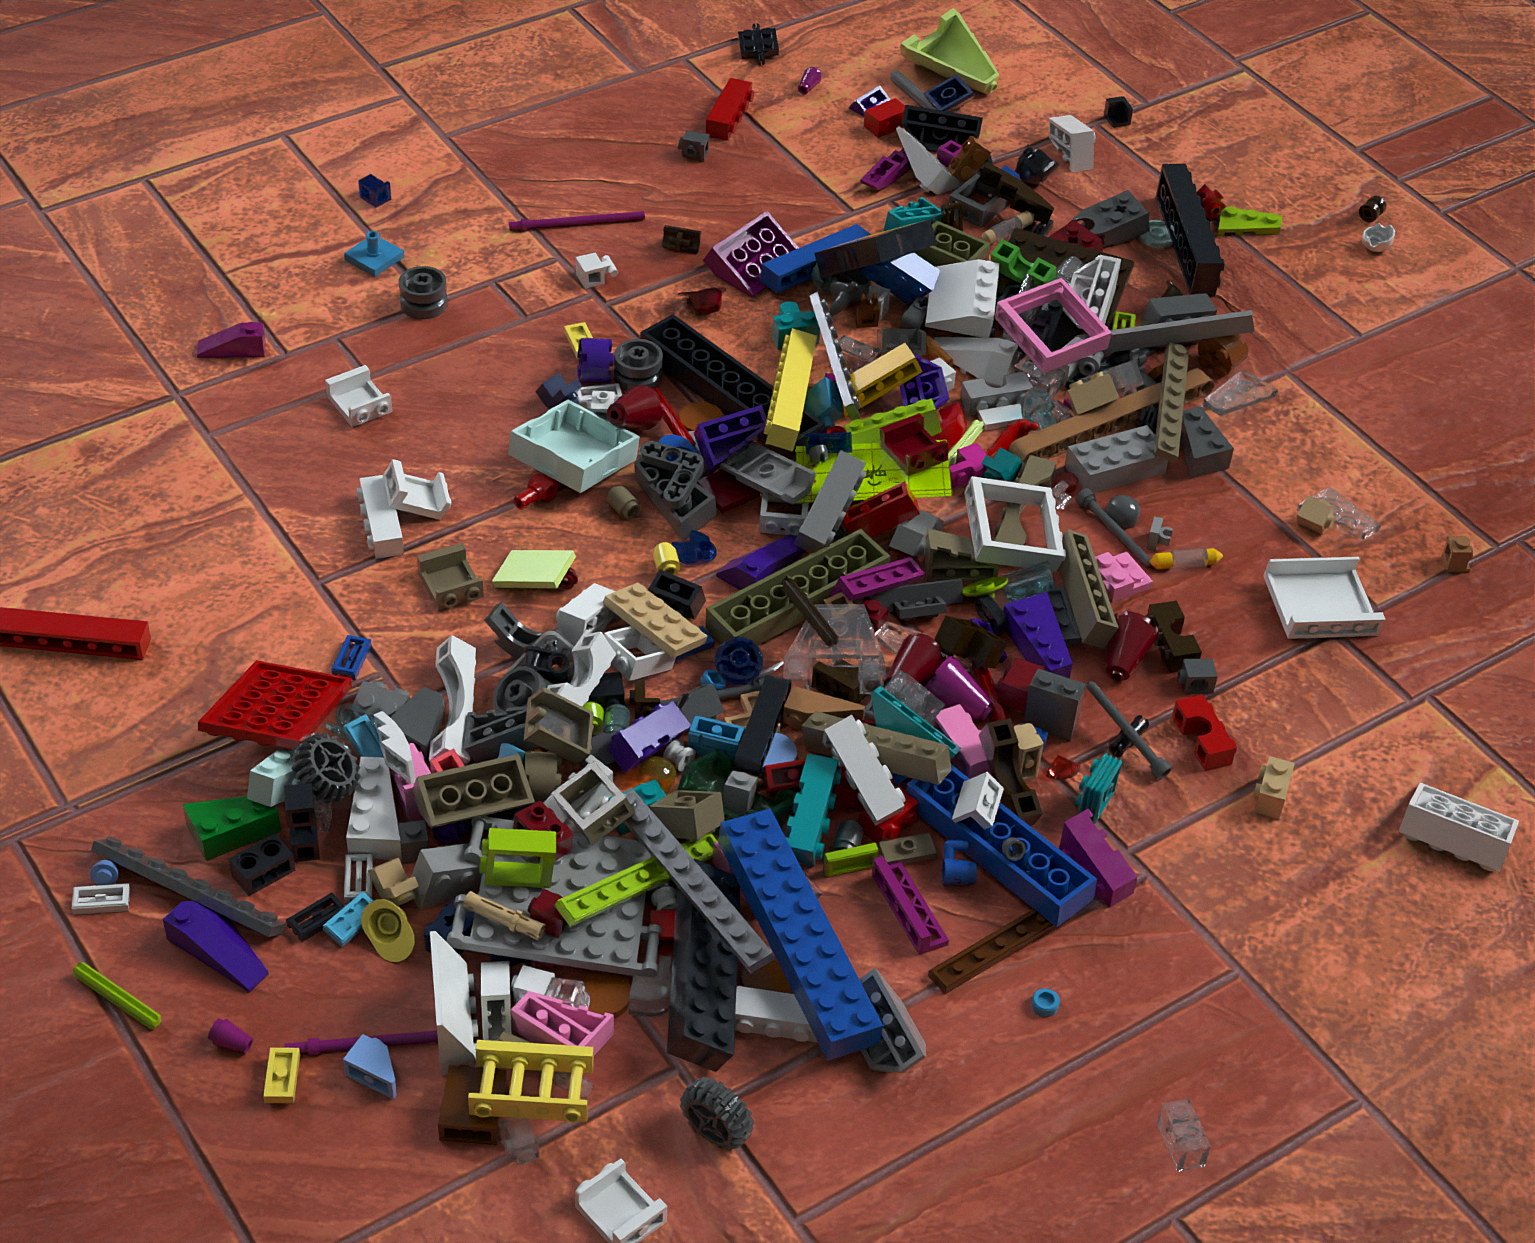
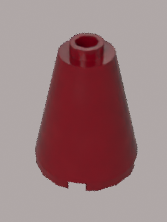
M646 385L632 387L608 407L607 418L615 426L641 431L649 430L655 427L661 420L663 414V407H661L659 401L661 398L653 388Z
M1124 611V614L1117 616L1118 613L1114 614L1118 629L1108 642L1106 672L1115 681L1129 679L1158 636L1157 626L1154 628L1150 624L1151 620L1148 617L1131 611Z
M918 633L917 636L909 634L903 640L884 681L887 692L894 697L902 698L934 678L936 670L946 660V656L943 657L940 652L941 646L933 638L925 634Z

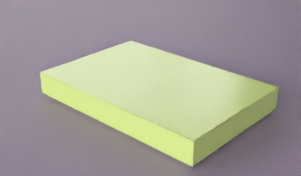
M511 550L493 578L492 583L495 588H557L576 558L573 550Z

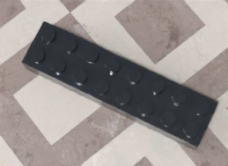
M1162 164L1155 198L1170 239L1173 241L1172 246L1189 294L1207 293L1209 297H1215L1217 288L1220 287L1221 271H1224L1225 264L1224 259L1220 257L1219 246H1216L1215 235L1210 230V222L1206 219L1205 209L1201 206V198L1197 195L1196 184H1193L1192 174L1188 171L1186 164Z
M694 858V861L739 912L740 885L735 875ZM678 886L667 1053L717 1072L734 1055L738 958Z

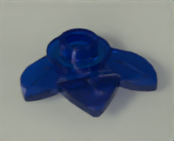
M696 530L691 531L690 541L672 542V546L675 547L677 555H679V562L684 564H694L699 561L709 562L717 556V549L709 537Z

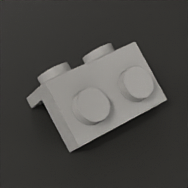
M372 680V683L362 681L351 709L373 718L374 714L381 711L391 717L411 698L408 697L409 693L399 688H395L394 691L386 689L387 685L377 680Z

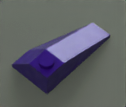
M789 534L729 561L716 573V577L742 590L791 565L806 550L794 545L797 535Z
M182 901L163 918L168 941L250 993L269 975L268 970L228 917L196 901Z

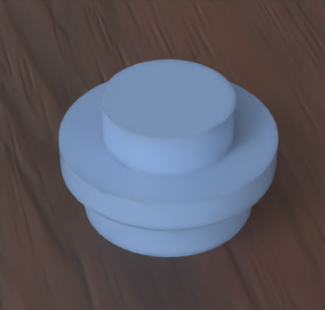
M101 860L91 868L90 877L98 885H112L117 881L118 870L113 862Z

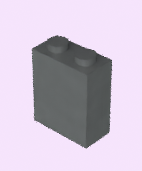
M1037 669L1029 687L1023 724L1030 723L1034 727L1042 728V731L1048 732V735L1071 742L1078 726L1086 684Z

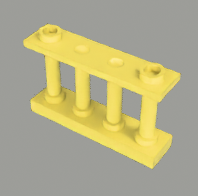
M477 1040L476 1063L477 1067H483L480 1093H469L468 1095L469 1115L558 1120L569 1123L587 1122V1100H580L583 1073L593 1074V1047ZM495 1068L513 1069L509 1095L491 1094ZM524 1070L542 1071L538 1097L521 1096ZM554 1071L571 1072L568 1099L550 1098Z

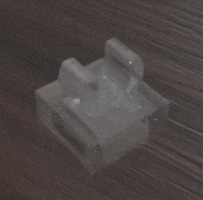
M1063 480L1052 489L1053 498L1056 500L1055 508L1060 512L1072 500L1068 494L1064 493L1069 485Z

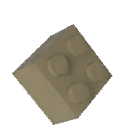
M676 790L648 806L676 839L683 838L687 842L701 840L702 836L714 832L715 828L725 821L721 792Z

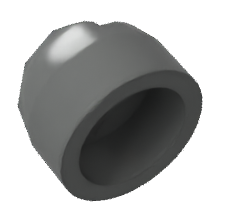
M825 445L814 446L808 451L812 462L815 464L824 463L828 459V451Z
M1008 838L1002 844L1003 854L1012 861L1021 859L1025 854V845L1017 838ZM1010 846H1011L1012 849L1014 850V853H1012V854H1011V851H1010V848H1009Z

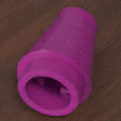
M810 67L804 71L798 86L800 93L807 94L821 82L822 74L820 70L816 67Z
M218 1018L208 1034V1039L213 1041V1045L244 1054L249 1051L253 1043L252 1037L228 1019L222 1020Z

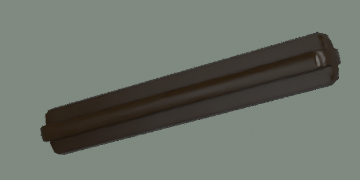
M791 578L782 582L783 591L828 647L837 645L839 636L796 582Z

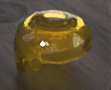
M647 758L639 765L636 776L637 786L656 779L664 793L667 794L671 785L675 783L677 775L675 766L666 758Z

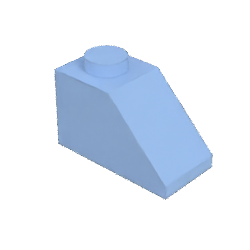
M362 1034L343 1059L345 1076L394 1100L397 1096L396 1083L388 1048L381 1040Z

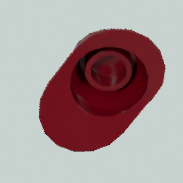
M713 287L699 291L681 292L678 295L690 297L694 310L699 314L708 315L721 309L722 293L726 292V288Z

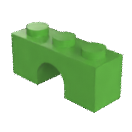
M1001 239L990 254L991 262L999 263L1000 273L1023 285H1028L1030 289L1056 280V266L1039 257L1034 263L1028 262L1022 257L1019 247L1004 239Z

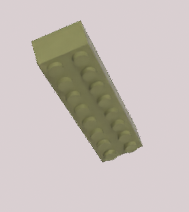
M859 529L830 544V546L828 545L707 607L706 629L722 645L732 640V649L729 652L734 657H737L752 649L753 645L757 646L806 620L783 591L782 582L784 580L793 579L816 609L822 612L826 610L824 600L829 598L839 577L890 563L891 556L862 529Z

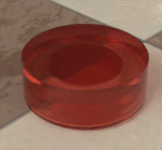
M1060 472L1056 475L1054 486L1057 490L1063 493H1071L1076 490L1078 478L1075 474Z

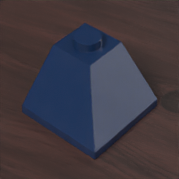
M957 74L923 93L936 110L947 112L963 107L972 101L975 96L974 92Z

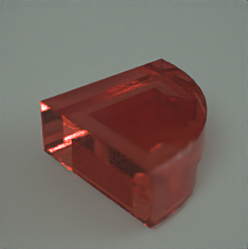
M1057 755L1048 768L1046 777L1055 780L1069 779L1080 771L1081 765Z

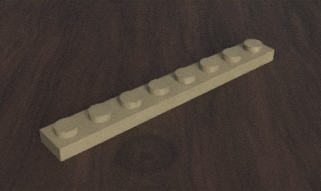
M1169 341L1165 349L1154 455L1175 463L1179 455L1189 349Z

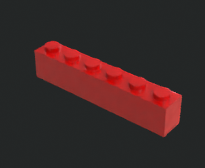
M0 607V646L143 660L151 640L148 621Z

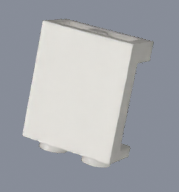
M366 365L325 380L327 398L351 427L392 412L390 394H382L370 379V370Z
M392 459L383 474L390 508L441 520L445 512H448L451 507V498L449 497L444 474L438 472L432 481L407 475L403 472L401 461Z
M619 1159L614 1164H607L597 1176L591 1180L583 1181L575 1191V1207L608 1243H639L667 1222V1205L660 1198L654 1202L628 1175L626 1163L622 1159Z

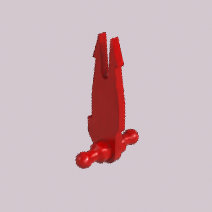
M1020 419L1014 424L1009 423L1007 429L997 438L991 448L986 450V455L990 457L994 452H998L1000 448L1008 451L1012 442L1028 435L1031 430H1038L1039 424L1037 422L1031 423L1026 419Z

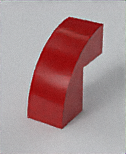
M959 402L938 410L942 423H940L942 432L932 436L937 442L945 440L948 443V450L960 441L967 429V422Z

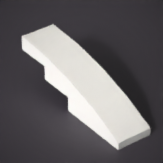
M383 711L374 714L376 731L379 735L385 764L410 784L415 783L416 779L410 746L404 733L395 721Z

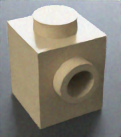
M1307 496L1297 514L1298 525L1321 535L1324 534L1326 528L1330 529L1335 520L1333 507L1330 503L1322 499L1316 500Z

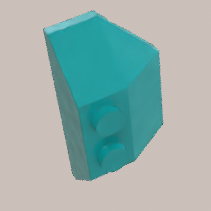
M879 686L872 692L871 699L876 727L946 744L949 747L950 758L955 757L962 749L892 696L883 687Z

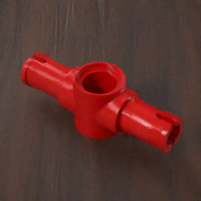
M534 474L528 482L527 489L514 497V505L518 509L523 510L533 502H539L540 500L550 502L557 495L559 485L562 483L547 475Z

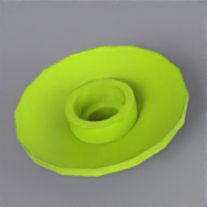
M1000 576L976 581L964 587L962 593L964 596L970 597L990 595L994 598V593L1003 588L1008 583V579Z

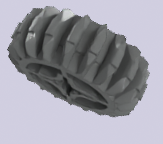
M317 733L306 737L296 747L291 758L294 763L291 769L297 772L294 779L300 780L301 784L312 783V790L316 801L323 799L325 803L331 801L335 803L343 798H347L358 785V780L361 777L358 771L361 767L355 764L357 757L351 755L352 749H347L344 746V741L338 742L336 735L329 737L327 733L321 735Z
M702 1077L701 1079H696L686 1088L680 1098V1108L683 1110V1116L689 1120L688 1125L693 1126L695 1132L699 1133L704 1139L716 1144L719 1148L724 1147L730 1151L733 1148L737 1149L740 1145L744 1144L754 1129L752 1113L746 1109V1103L742 1102L738 1098L739 1095L734 1094L731 1088L725 1087L722 1082L717 1083L713 1078Z

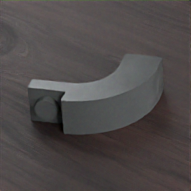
M502 602L496 604L484 620L497 635L494 642L516 659H519L524 654L526 646L532 645L543 634L530 630L521 624ZM559 628L551 630L560 634L565 640H567L572 646H574ZM547 639L544 649H547L549 646L556 647L555 639L552 641Z

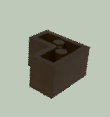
M945 616L934 638L942 649L940 651L951 657L955 654L963 659L967 657L972 660L971 664L981 670H984L985 667L995 669L1008 644L1005 640L971 620Z

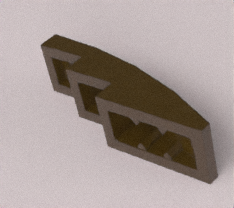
M986 162L978 181L996 189L994 195L1012 202L1011 209L1020 213L1029 211L1035 215V220L1047 225L1054 207L1019 179Z

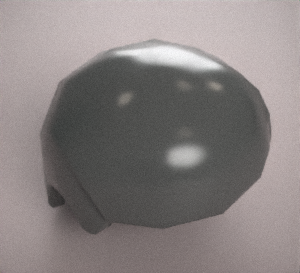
M1117 495L1109 500L1105 512L1121 528H1131L1137 524L1141 514V507L1138 501L1131 496Z

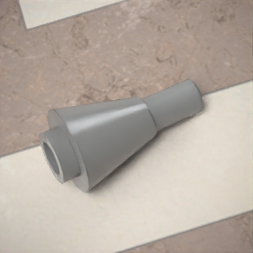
M1100 351L1095 353V355L1083 358L1079 362L1080 373L1087 378L1099 373L1104 353Z

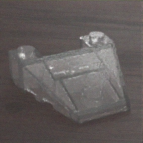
M815 604L816 609L839 636V642L837 645L828 647L806 620L784 657L783 678L792 681L791 690L793 686L811 691L812 667L818 661L830 667H858L860 694H872L879 686L885 689L886 668L884 656L865 605Z

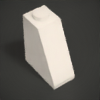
M509 961L481 962L483 1040L498 1041L503 1031L512 1034Z

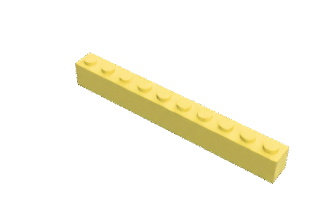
M793 328L790 336L785 335L763 433L767 434L766 444L790 451L794 449L800 430L817 335Z

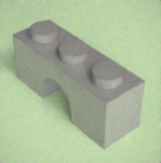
M1025 372L1004 375L1001 388L988 386L983 378L963 381L960 399L968 415L978 414V410L1020 404L1021 407L1030 406L1034 388Z

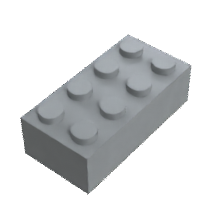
M1145 425L1068 446L1065 468L1082 490L1089 488L1093 493L1165 474L1168 460L1154 455L1155 434Z
M840 450L797 534L794 545L810 553H814L828 545L830 546L836 534L832 530L837 532L867 473L863 471L865 462Z

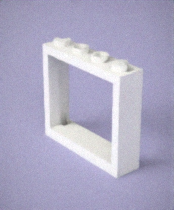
M972 476L964 495L975 560L978 562L1057 572L1061 562L1065 561L1066 550L1063 549L1062 545L1063 536L1059 530V516L1056 515L1055 510L1056 500L1053 498L1051 488ZM984 499L1039 506L1048 549L991 541Z

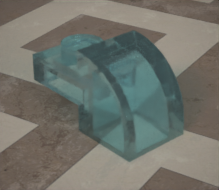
M1030 388L1022 400V418L1031 423L1037 422L1039 424L1037 431L1056 424L1050 412L1055 407V404L1046 389Z

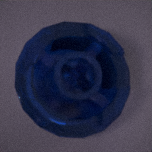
M733 637L724 641L718 647L714 656V665L718 674L725 681L744 685L752 682L760 675L763 668V655L760 648L752 640L745 637Z

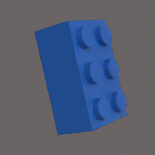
M911 252L882 263L862 267L859 273L879 286L890 289L891 294L899 298L903 303L911 305L916 298L924 297L933 291L940 270Z

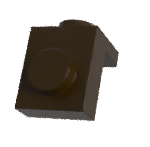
M635 680V688L630 690V705H635V719L641 716L645 718L651 714V710L660 704V698H645V680Z

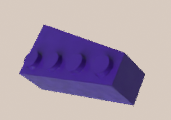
M1047 592L1004 604L1003 612L1009 624L1006 633L1024 659L1045 667V671L1070 679L1073 663Z

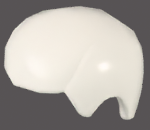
M1377 223L1363 231L1362 243L1370 251L1384 252L1392 246L1395 230L1392 225L1384 227Z

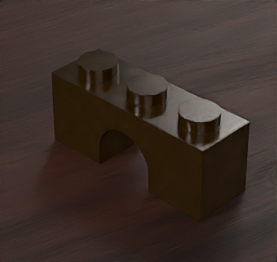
M1170 601L1149 604L1148 613L1145 616L1151 620L1150 624L1154 628L1155 626L1158 628V636L1154 645L1158 646L1162 662L1167 665L1170 673L1178 672L1182 668L1184 659H1200L1202 651L1194 635H1180L1185 616L1178 602Z

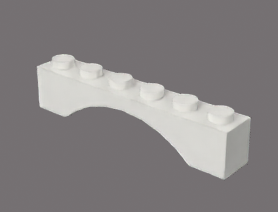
M453 635L438 646L436 650L435 666L447 691L449 716L444 730L430 741L429 761L454 748L463 764L467 766L471 757L464 750L467 715L468 712L473 711L476 648Z

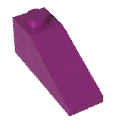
M263 322L239 323L199 340L197 358L265 357L266 340Z

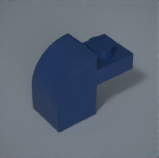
M559 373L543 382L535 392L544 405L552 409L566 400L579 404L577 392L581 389L582 385L577 379L567 385Z

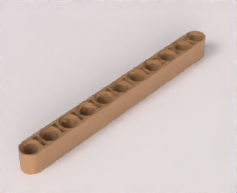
M1199 368L1187 372L1184 405L1207 396L1214 389V381ZM1162 382L1021 437L1011 443L1008 452L1020 457L1021 461L1026 464L1030 455L1051 459L1067 452L1068 446L1105 437L1140 423L1138 421L1142 411H1146L1148 406L1159 409Z

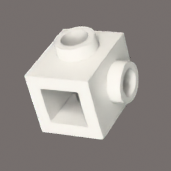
M592 391V400H587V410L609 421L607 409L615 402V392Z

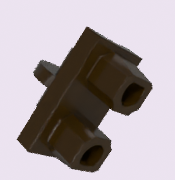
M669 225L664 226L662 247L673 248L678 251L699 252L702 231Z

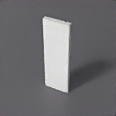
M779 662L760 671V674L753 681L757 680L758 677L774 672L784 662Z

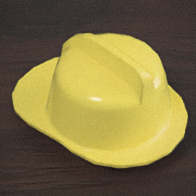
M385 899L370 902L363 909L361 916V925L365 934L383 959L390 962H400L406 959L413 951L415 935L404 911L393 902Z

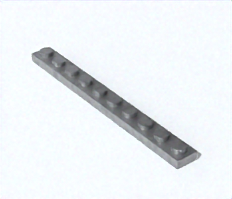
M634 789L624 793L635 811L632 816L624 821L626 826L746 969L753 973L773 961L775 958L772 950Z

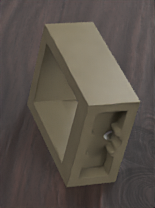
M594 761L551 793L561 810L592 845L635 813L627 797ZM601 782L614 797L585 819H582L570 804Z

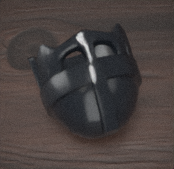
M1027 144L1023 153L1018 157L1015 172L1019 174L1021 181L1026 185H1035L1040 182L1043 183L1060 164L1054 162L1041 149L1033 150Z

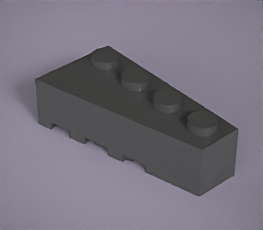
M641 457L634 462L637 483L682 541H685L717 516L715 497L697 483L686 503L681 508L670 509L666 507L663 493L675 472L646 464L641 460ZM682 478L678 482L681 484H686L690 480L687 478Z

